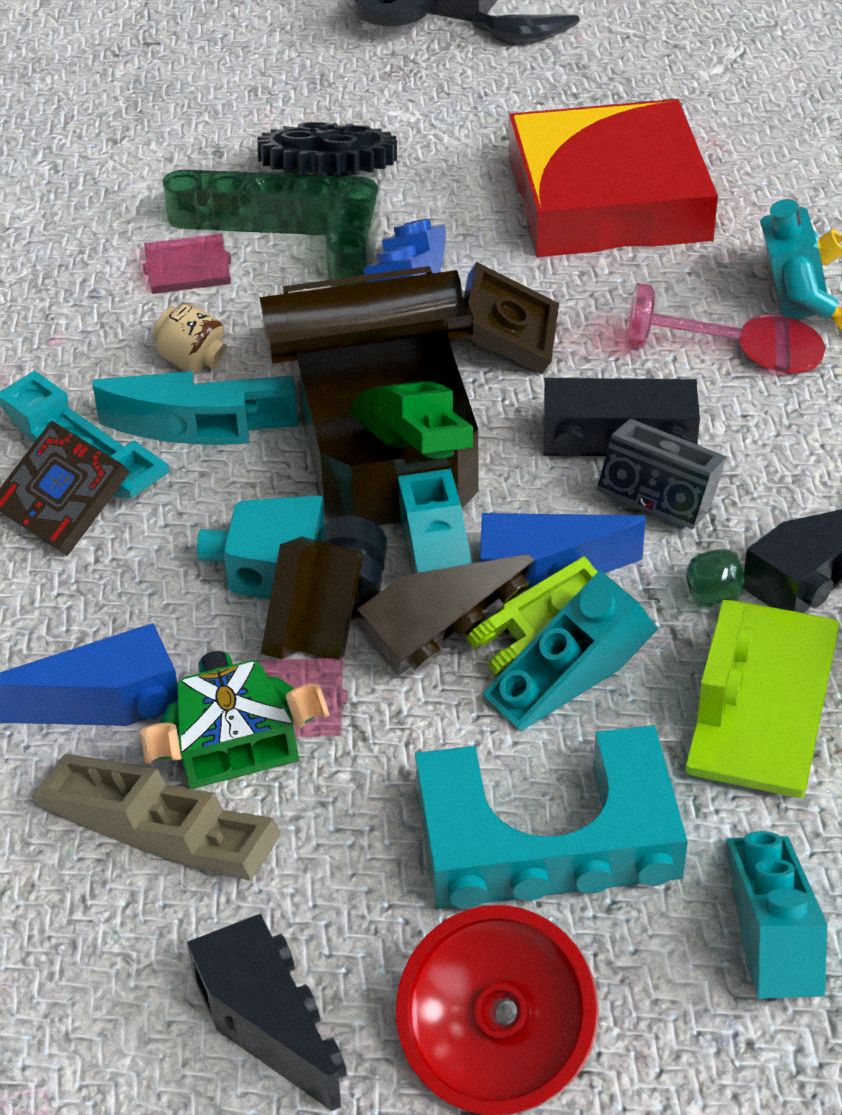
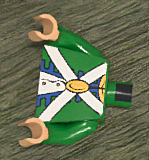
M212 651L207 653L198 662L199 674L183 677L178 682V700L168 705L160 723L141 729L140 738L144 763L151 764L157 758L163 760L172 758L173 761L180 760L182 755L190 789H195L300 761L293 722L296 729L304 727L305 723L311 721L314 717L322 716L326 718L330 716L321 687L318 684H307L294 688L279 677H268L260 662L249 660L233 665L230 655L226 652Z

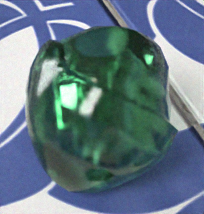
M714 549L699 553L690 559V563L686 567V577L690 593L698 607L707 608L716 604H722L723 599L737 601L744 593L745 575L741 567L739 555L735 551L730 549Z

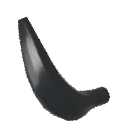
M476 12L472 18V24L475 27L488 31L502 42L512 44H528L546 40L572 28L580 21L579 16L573 14H509L493 16L483 12Z

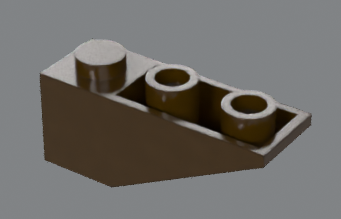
M529 554L402 575L358 608L356 625L398 676L409 667L418 672L441 654L442 649L438 645L454 633L463 638L481 624L486 618L483 611L500 599L505 604L520 595L530 584L526 578L529 576L534 559Z

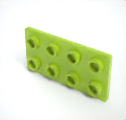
M723 599L701 681L697 723L686 762V773L688 775L796 798L805 797L839 630V621L832 618Z

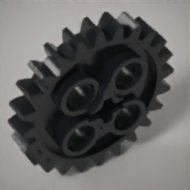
M304 122L298 124V127L283 126V129H271V132H262V136L257 137L258 162H262V166H271V170L283 169L284 173L295 172L300 173V175L316 173L317 176L344 177L358 175V171L372 173L374 169H386V165H394V161H397L396 136L391 135V132H382L381 128L372 129L367 125L346 124L341 126L338 123Z

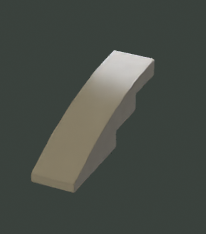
M64 754L32 795L37 805L91 831L141 851L197 869L248 881L253 879L281 836L273 818L223 810L215 793L166 785L158 768Z

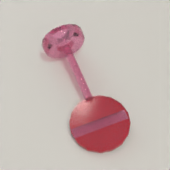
M636 283L626 328L625 349L635 351L643 349L647 343L651 325L737 339L740 341L742 350L753 361L765 368L782 373H802L813 370L822 363L826 350L822 337L812 327L797 319L783 315H763L752 318L743 325V328L654 314V289L647 284Z

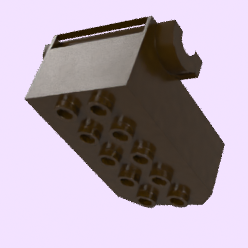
M426 266L282 286L283 294L259 297L265 340L272 364L289 362L291 375H294L295 392L320 496H323L325 515L331 518L359 516L373 521L376 525L400 522L398 476L451 469L461 508L463 509L479 491L478 426L448 340L449 338L473 335V314L470 305L468 304V310L464 305L458 271L432 273L431 267ZM425 273V274H423V275H416V276H409V277H402V278H395V279H387V280H380V281H373V282H366V283H358V284H351V285H344V286H337V287H330V288H322V289H315V290H308V291L288 293V292H290V291H297V290H304V289H311V288H318V287H326V286H333V285H340V284H347V283H355V282H362V281H369V280H376V279H383V278H391V277H398V276H405V275ZM414 382L442 384L453 391V412L473 426V448L454 450V454L446 458H429L423 456L413 446L402 448L387 446L350 415V404L357 395L372 387Z

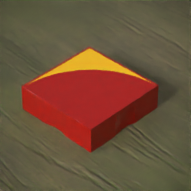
M679 99L509 113L508 158L517 190L526 203V222L536 257L600 252L626 246L655 247L714 241L718 194Z

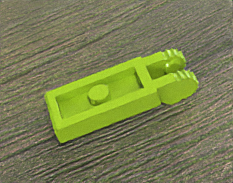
M583 556L503 604L498 613L474 628L466 640L476 650L489 644L506 629L510 631L517 642L510 645L507 649L499 651L487 666L494 676H499L598 571Z

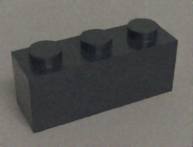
M544 378L543 456H606L612 434L629 419L696 445L698 444L700 413L697 379Z

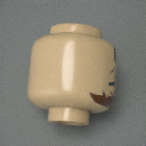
M191 303L181 304L177 308L174 306L167 308L161 314L153 329L152 338L156 340V352L158 355L184 372L193 371V375L201 372L205 367L211 369L217 367L227 350V344L223 342V324L217 318Z

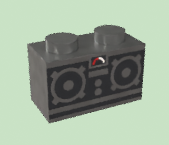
M629 419L612 434L596 491L611 496V499L620 506L641 508L658 515L659 519L669 526L677 528L687 527L693 530L710 511L727 456Z

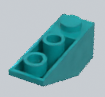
M451 469L398 476L400 524L412 573L472 564L461 503Z
M599 570L489 685L482 695L520 731H523L619 671L651 638L658 628L636 599Z
M755 831L748 833L745 837L727 838V852L746 965L758 999L825 996L828 924L789 837L779 836L768 831Z

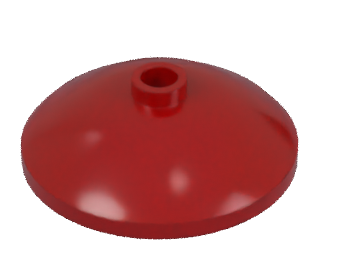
M488 905L471 908L451 916L432 929L411 954L403 970L396 998L398 1036L404 1054L415 1074L434 1094L444 1101L468 1112L482 1115H513L535 1109L559 1095L571 1084L586 1063L592 1050L598 1027L599 1003L596 984L591 968L579 947L561 928L545 917L523 908L507 905ZM511 1000L516 1006L517 1014L512 1023L503 1026L497 1020L496 1010L502 1002Z

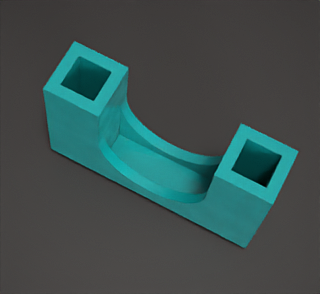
M655 725L595 732L593 772L603 809L587 826L575 832L559 836L527 834L510 827L497 817L486 800L476 746L415 752L416 789L436 909L448 907L466 909L476 907L482 903L514 899L532 901L547 895L579 891L597 893L607 888L637 884L656 886L670 880L683 879L688 840Z

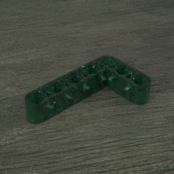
M184 169L170 172L162 180L167 221L175 228L325 235L328 280L365 275L364 267L372 264L380 228L378 184L372 179L354 176H317ZM366 281L355 282V283H347V284H340V285H333L332 287L344 286V285H351V284H358V283H366Z

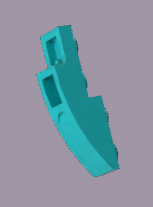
M193 371L93 380L99 424L142 438L196 445L250 444L249 430L298 426L294 375L195 384Z

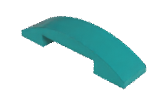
M35 370L0 391L1 408L33 443H35L52 420L122 463L130 473L113 496L131 499L170 472L169 464L135 440L123 446L70 409L67 393Z

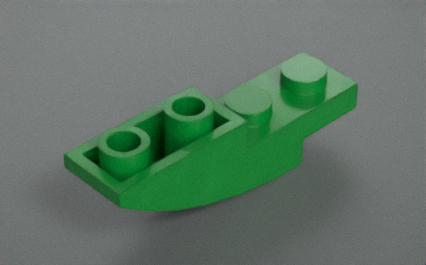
M414 382L372 387L357 395L350 404V415L387 446L397 448L413 446L423 456L429 458H446L452 456L454 450L473 448V426L453 412V391L442 384Z

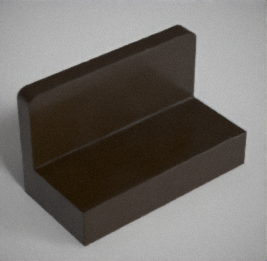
M303 536L280 544L261 654L280 660L297 651L333 661H338L344 657L363 560L361 552Z

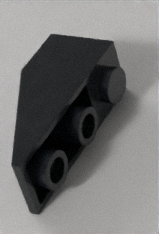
M842 509L784 521L748 547L741 588L773 608L804 613L810 607L815 609L821 606L831 591L842 583Z
M261 913L188 941L187 946L193 978L216 1030L331 1111L341 1108L339 1079L347 1076L342 1054L334 1038L330 1037L322 1040L315 1026L316 1023L320 1022L317 1004L307 984L299 987L295 985L290 972L295 970L294 960L282 933L272 936Z

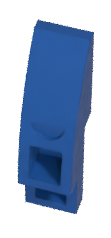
M430 218L393 227L395 235L382 240L384 252L376 254L377 262L364 267L365 275L426 266L431 267L432 273L441 272L446 242L445 224L431 226ZM425 273L405 275V276H398V277H391V278H383V279H376V280H369V281H366V282H373V281H380V280H387V279H395V278H402V277L423 275V274H425Z

